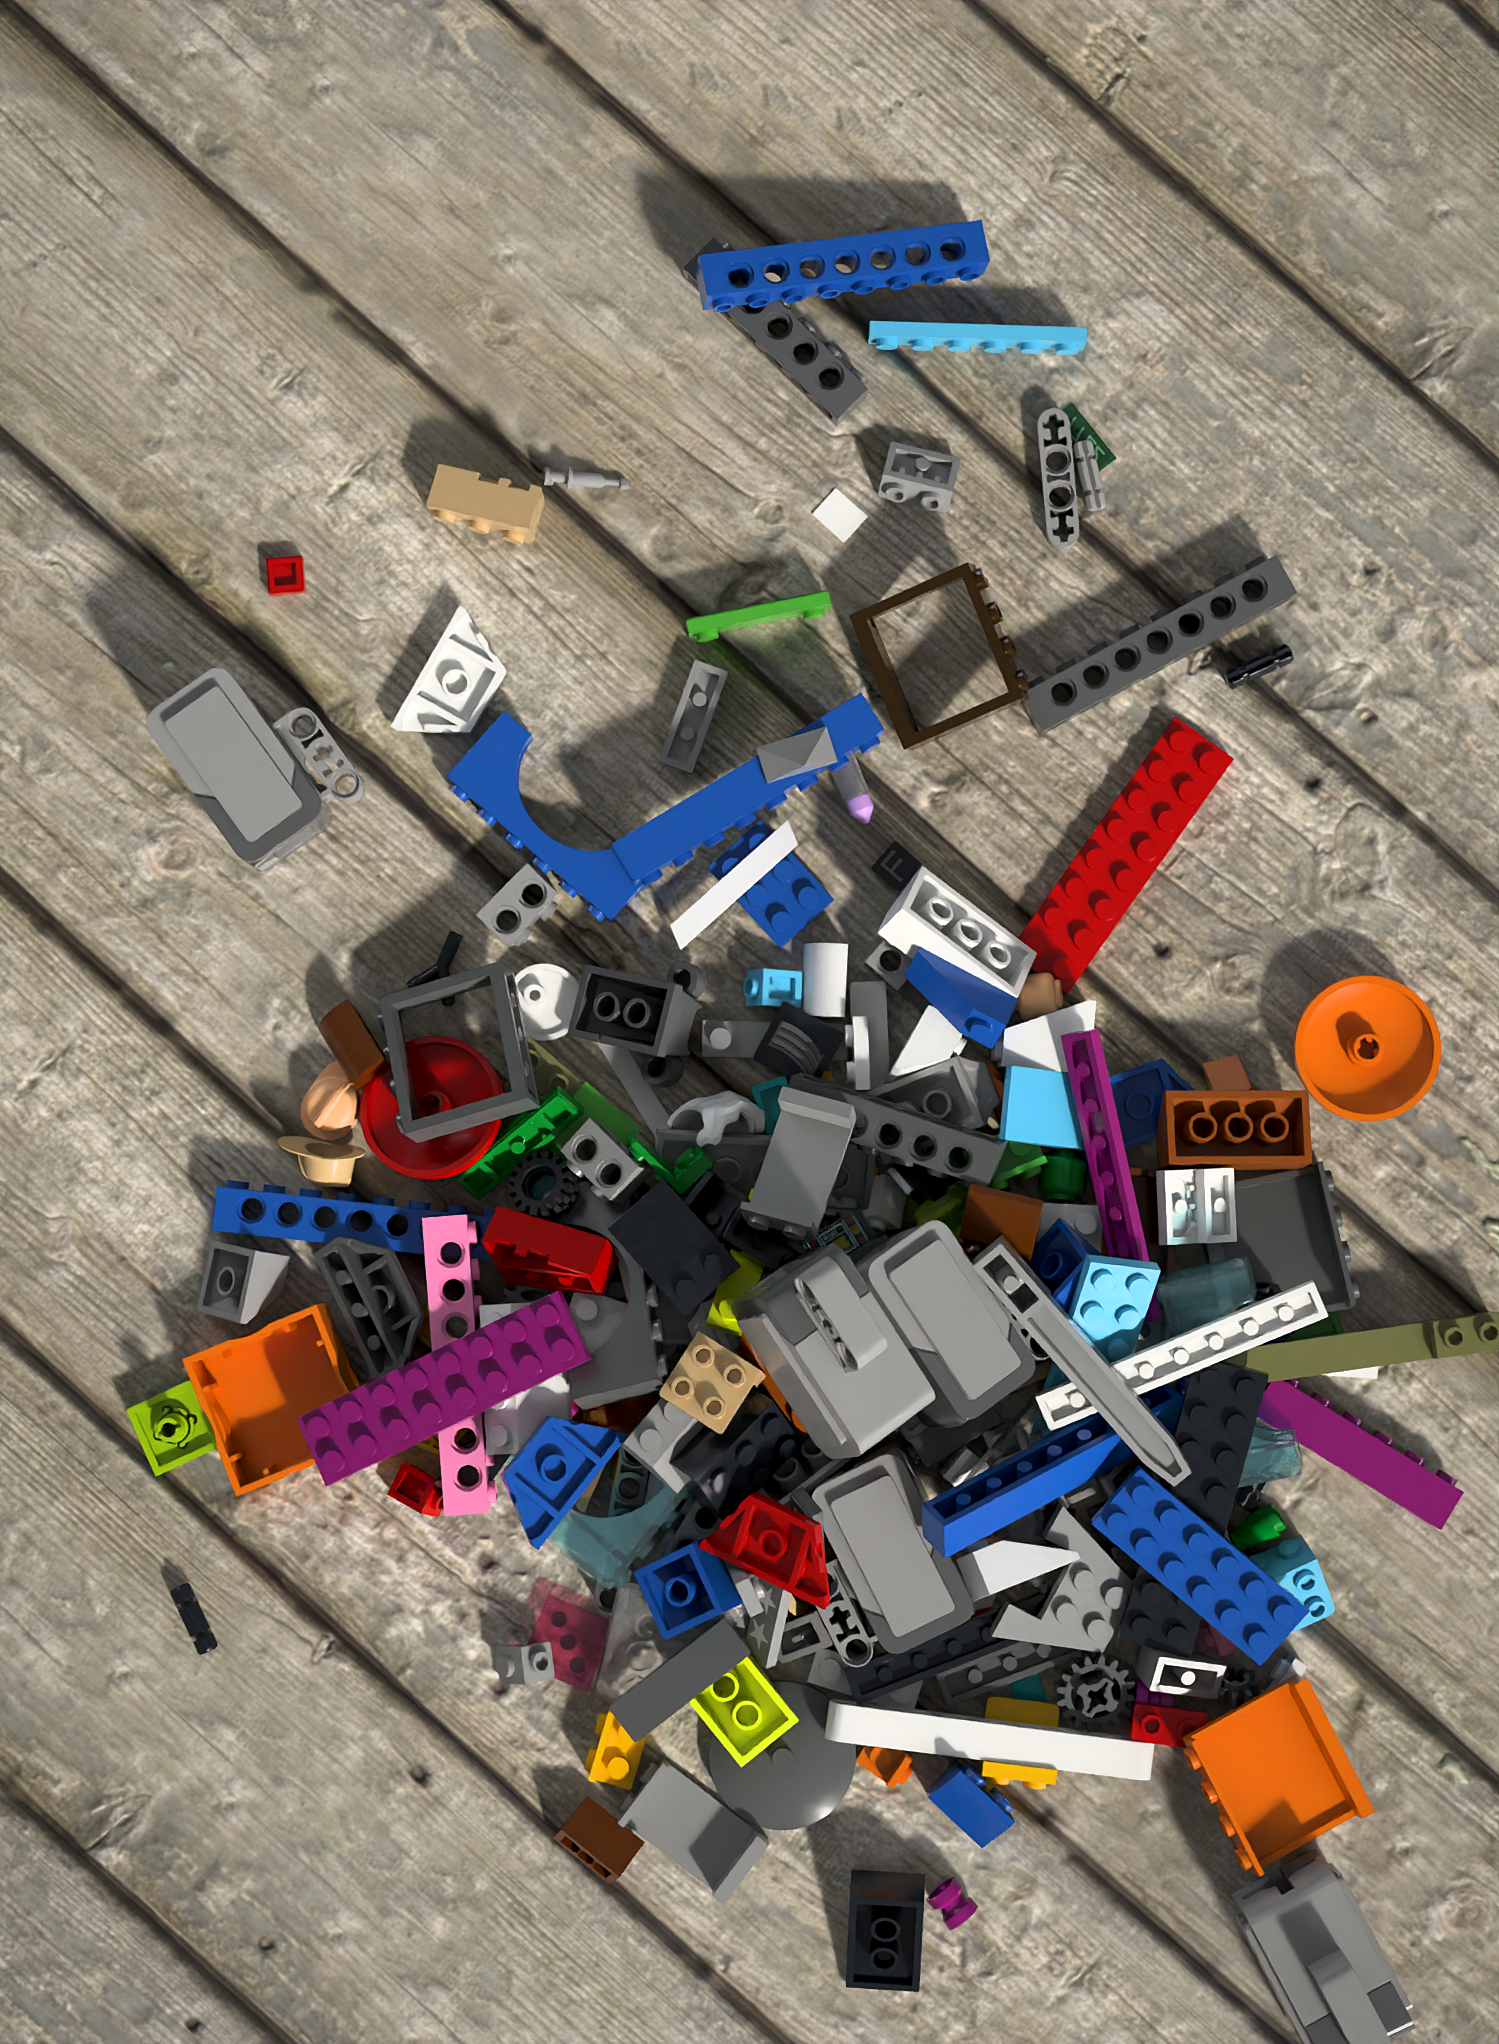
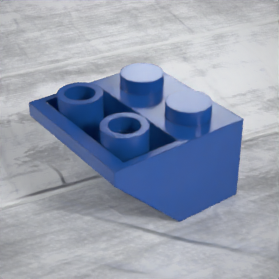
M955 1759L926 1790V1794L940 1810L983 1848L1015 1823L1010 1812L1013 1807L1009 1804L1010 1801L996 1787L989 1791L984 1786L986 1782L983 1780V1776L972 1764L967 1761L962 1765Z

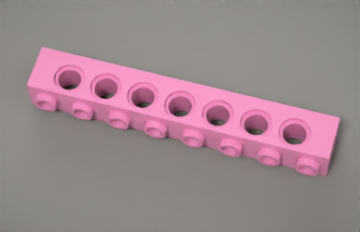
M469 1214L422 1218L432 1352L462 1338L453 1336L448 1330V1322L454 1316H460L467 1322L468 1329L464 1336L478 1330L479 1306L483 1305L482 1295H475L474 1281L481 1279L479 1258H472L471 1245L478 1243L476 1221L470 1222ZM449 1242L457 1243L462 1249L461 1259L454 1264L448 1263L442 1255L443 1247ZM451 1279L460 1280L465 1287V1293L460 1300H452L446 1295L445 1286ZM484 1411L438 1433L444 1516L488 1513L492 1509L491 1503H497L496 1480L489 1481L488 1466L495 1465L494 1455H487ZM469 1428L475 1433L476 1443L473 1447L464 1448L458 1444L456 1435L459 1429ZM471 1465L478 1470L479 1480L476 1484L467 1485L461 1481L459 1471L462 1466Z

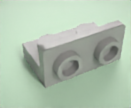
M891 441L878 496L893 502H902L923 507L930 511L947 513L961 458Z

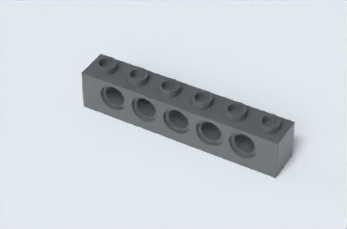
M713 237L683 267L684 278L699 292L695 273L699 255L735 250L727 242L720 244ZM735 277L737 280L734 285H746L742 279ZM784 300L771 301L768 305L761 307L755 312L747 311L742 305L735 306L729 311L720 312L836 427L867 397L866 378L854 367L849 370L840 361L842 356L838 350L829 342L823 345L814 336L816 333L814 327L803 317L797 319L788 310L790 308L789 303H786ZM774 323H781L787 327L788 332L784 336L775 337L769 333L768 328ZM800 348H807L814 356L808 362H800L793 354ZM825 373H832L838 377L839 383L834 387H825L821 384L819 378Z
M803 1072L791 1076L788 1088L852 1104L855 1112L860 1113L864 1117V1129L857 1130L853 1128L849 1140L858 1144V1150L872 1155H878L879 1151L892 1155L893 1162L912 1167L914 1163L927 1167L926 1172L939 1178H948V1175L962 1179L961 1184L968 1188L971 1183L985 1187L995 1183L1008 1141ZM887 1123L893 1124L898 1128L900 1137L897 1142L890 1141L886 1137L885 1127ZM921 1135L929 1136L933 1140V1153H926L920 1148L919 1140ZM956 1147H962L967 1150L969 1154V1163L967 1165H961L955 1160L954 1150Z

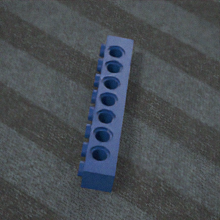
M982 220L702 254L698 257L695 273L702 309L725 312L740 305L749 304L752 308H758L768 305L771 301L784 300L786 303H796L811 296L829 299L843 292L855 291L856 294H867L873 292L876 288L882 287L900 290L914 283L925 282L926 285H938L946 281V279L960 278L961 281H971L983 275L990 262ZM941 251L951 252L956 259L950 260L945 258ZM906 256H916L921 263L913 264L907 260ZM871 260L882 261L886 268L875 267ZM844 264L850 268L851 272L843 273L835 265ZM800 269H811L816 276L807 277L801 273ZM774 273L779 276L781 281H770L766 278L765 274ZM738 277L746 285L736 286L730 282L729 278Z
M227 1180V1187L217 1186L212 1230L320 1243H330L338 1236H345L387 1247L394 1251L425 1254L422 1218L467 1214V1207L445 1205V1212L430 1210L431 1203L409 1201V1207L407 1208L394 1206L395 1199L373 1196L372 1203L358 1202V1195L337 1192L336 1199L321 1198V1190L300 1188L299 1195L285 1194V1186L264 1184L263 1191L249 1190V1182ZM252 1198L258 1199L263 1207L262 1214L254 1220L250 1219L245 1213V1205ZM289 1202L294 1203L299 1209L298 1219L291 1224L286 1223L281 1217L282 1207ZM325 1206L332 1208L336 1215L335 1222L328 1228L321 1226L317 1220L319 1210ZM482 1209L481 1216L469 1214L470 1222L476 1221L482 1232L478 1243L471 1244L472 1258L493 1262L481 1241L495 1210ZM361 1210L367 1211L372 1217V1225L365 1232L357 1230L353 1223L355 1214ZM398 1214L406 1217L409 1224L407 1232L401 1236L393 1234L389 1226L391 1219ZM449 1242L443 1247L442 1255L445 1257L461 1258L462 1249L457 1243Z

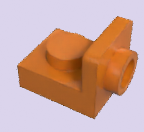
M863 1745L856 1756V1763L883 1780L886 1786L892 1790L897 1783L903 1785L914 1769V1766L910 1764L913 1760L912 1754L906 1750Z

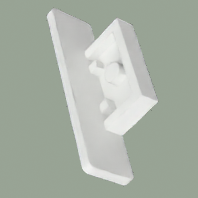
M884 981L852 982L849 985L851 1025H845V1046L852 1047V1061L846 1062L847 1084L853 1083L854 1090L863 1093L884 1086L883 1082L890 1072L886 983ZM855 1112L857 1117L855 1126L863 1128L865 1126L864 1117L860 1113Z

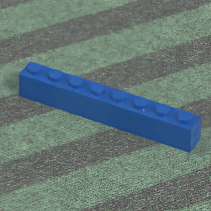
M862 692L789 736L793 737L827 727L837 758L836 763L766 783L757 755L612 843L611 850L633 886L641 882L644 887L652 884L663 876L662 869L672 863L676 868L685 864L694 857L692 851L703 844L707 849L711 848L725 839L723 832L735 825L738 830L744 828L757 819L754 813L766 806L769 811L777 808L788 800L786 797L787 793L797 787L802 792L819 781L817 775L829 768L830 772L834 773L850 762L848 756L858 750L865 754L881 743L879 737L883 735L885 729Z
M1168 1383L1138 1395L1173 1436L1183 1397ZM1096 1412L921 1504L923 1537L944 1558H947L1136 1456V1454L1102 1415Z

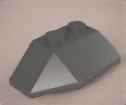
M338 1236L313 1255L376 1380L408 1364L425 1313L393 1249L345 1236Z

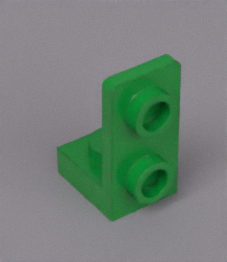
M635 1129L628 1133L631 1145L629 1151L642 1164L648 1162L656 1170L654 1175L657 1180L660 1181L663 1178L680 1195L713 1166L711 1153L704 1146H698L694 1150L690 1148L683 1152L675 1162L677 1166L673 1168Z

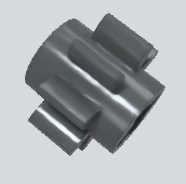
M1240 1664L1226 1667L1222 1684L1218 1691L1219 1705L1225 1704L1233 1710L1251 1700L1252 1696L1260 1695V1682L1255 1681L1254 1670H1248Z

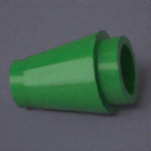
M1269 1503L1265 1507L1260 1505L1229 1534L1237 1548L1243 1552L1246 1549L1280 1537V1532L1286 1529L1287 1526L1273 1504Z

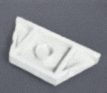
M459 605L392 722V729L409 732L471 735L507 671L462 606Z

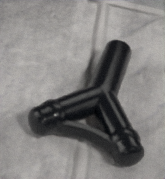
M450 931L436 964L407 982L408 989L450 976L449 969L463 936ZM455 996L442 1000V1004L447 1007L456 1003Z

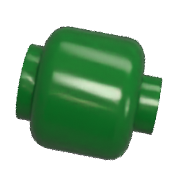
M1055 1149L1054 1155L1046 1156L1048 1162L1040 1165L1043 1172L1039 1173L1038 1190L1046 1195V1201L1058 1204H1074L1075 1199L1082 1197L1085 1193L1087 1164L1082 1159L1076 1158V1151Z

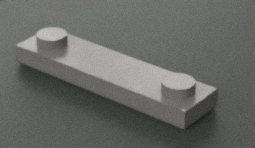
M703 1020L702 1057L754 1058L753 1056L772 1022ZM826 1023L844 1033V1038L832 1060H848V1047L845 1046V1025L848 1024Z

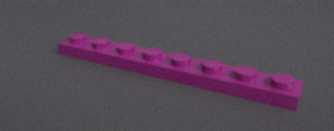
M1099 1028L1061 1035L1108 1255L1114 1258L1150 1262ZM1154 1289L1144 1322H1154L1162 1318L1156 1289Z

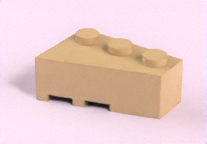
M438 464L426 506L428 511L433 513V519L446 524H453L454 520L467 523V528L474 532L488 534L489 530L503 534L502 539L522 545L524 540L533 543L545 499L540 486L530 485V489L526 490L512 486V481L509 479L500 478L499 481L481 477V474L478 472Z

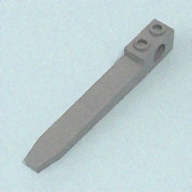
M1001 1235L977 1255L973 1260L972 1268L1139 1459L1174 1487L1191 1474V1468L1171 1433L1053 1298L1048 1287L1005 1237Z

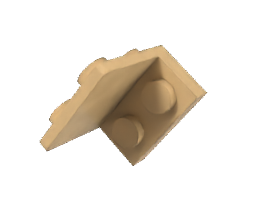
M698 1331L661 1388L659 1395L718 1434H722L752 1386L754 1385L759 1388L766 1375L760 1369Z

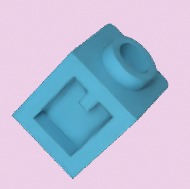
M765 968L748 970L743 985L746 1006L780 1007L786 1001L797 1008H801L802 971Z

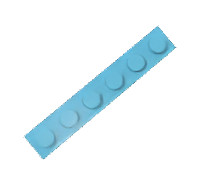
M870 321L868 329V344H876V348L881 350L897 349V345H912V349L917 351L933 350V346H948V350L952 352L969 351V347H981L988 353L1005 352L1006 348L1020 349V352L1023 354H1039L1042 352V349L1056 350V354L1075 355L1078 353V350H1084L1087 342V327Z

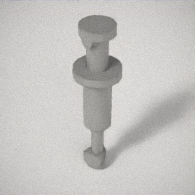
M568 466V472L550 471V467H545L544 485H553L554 482L566 483V490L568 491L572 490V486L602 488L604 485L620 486V490L630 489L629 482L625 478H621V480L608 479L603 474L576 472L573 466Z

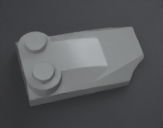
M960 1056L865 1093L970 1129L986 1125L990 1114L1000 1103V1097L984 1061L965 1059ZM887 1123L885 1127L886 1137L890 1141L897 1142L900 1137L898 1128L893 1124ZM921 1135L919 1145L923 1150L933 1146L934 1142L929 1136ZM879 1151L884 1165L892 1162V1155Z

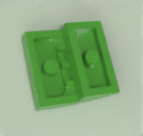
M585 1081L572 1096L583 1106L584 1114L544 1147L553 1155L555 1153L567 1163L569 1159L560 1150L589 1118L603 1123L626 1147L629 1144L628 1133L633 1129L639 1133L641 1128ZM595 1143L587 1149L586 1156L588 1160L593 1158L596 1153ZM586 1176L581 1178L584 1181L589 1180Z

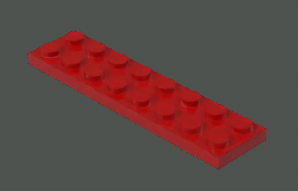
M1176 717L1173 718L1018 937L1020 941L1037 953L1030 968L1031 971L1035 974L1045 972L1052 974L1054 980H1060L1062 993L1065 995L1069 993L1232 763L1233 757Z

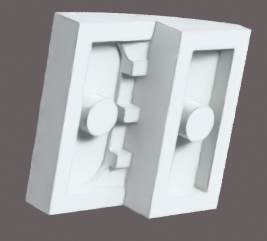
M1234 1168L1156 1171L1159 1245L1237 1241Z

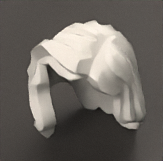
M725 1091L709 1097H697L681 1105L670 1116L667 1122V1129L700 1131L696 1140L697 1145L702 1147L706 1143L717 1145L722 1139L723 1132L762 1134L765 1129L764 1110L750 1102L748 1098L732 1091Z

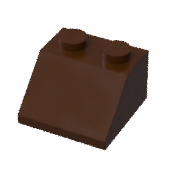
M971 1183L959 1234L960 1246L966 1255L975 1258L1003 1235L1030 1267L1040 1230L1044 1201Z

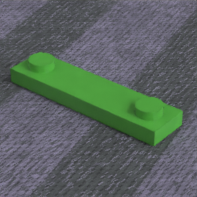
M824 590L688 618L686 620L689 639L697 637V642H705L717 639L719 637L718 633L802 615L804 620L821 618L825 616L824 611L830 610L831 600L829 591Z

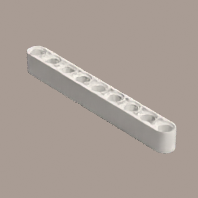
M840 1699L829 1700L825 1730L826 1739L843 1743L1134 1780H1150L1155 1745L1130 1741L1127 1736L872 1703L857 1705L855 1701Z

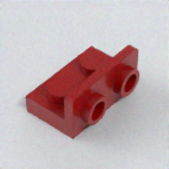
M1136 1703L1133 1709L1132 1720L1127 1719L1126 1735L1130 1741L1187 1748L1182 1737L1208 1723V1714L1202 1711Z

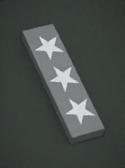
M759 1578V1583L765 1594V1597L759 1599L764 1611L750 1618L745 1643L751 1650L750 1654L767 1669L776 1666L792 1594Z

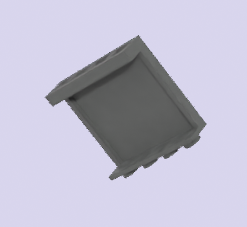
M1323 1161L1317 1162L1315 1166L1234 1182L1237 1241L1201 1243L1218 1319L1247 1307L1242 1297V1289L1250 1288L1252 1284L1263 1281L1278 1284L1282 1292L1313 1280L1327 1314L1353 1308L1356 1305L1355 1299L1360 1297L1359 1287L1355 1276L1350 1277L1347 1263L1351 1262V1253L1347 1241H1341L1338 1227L1343 1226L1342 1215L1339 1206H1333L1330 1192L1334 1191V1181L1331 1171L1324 1169Z

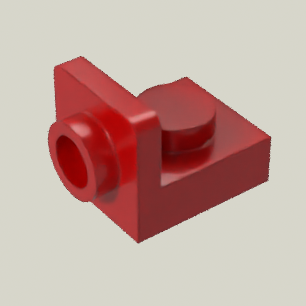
M403 1461L387 1495L421 1514L438 1517L441 1511L444 1510L442 1479H438L415 1465Z

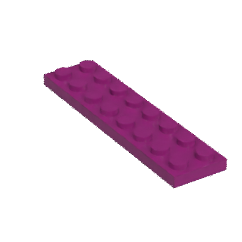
M556 1291L296 1419L325 1485L331 1486L591 1360L592 1357L562 1291Z

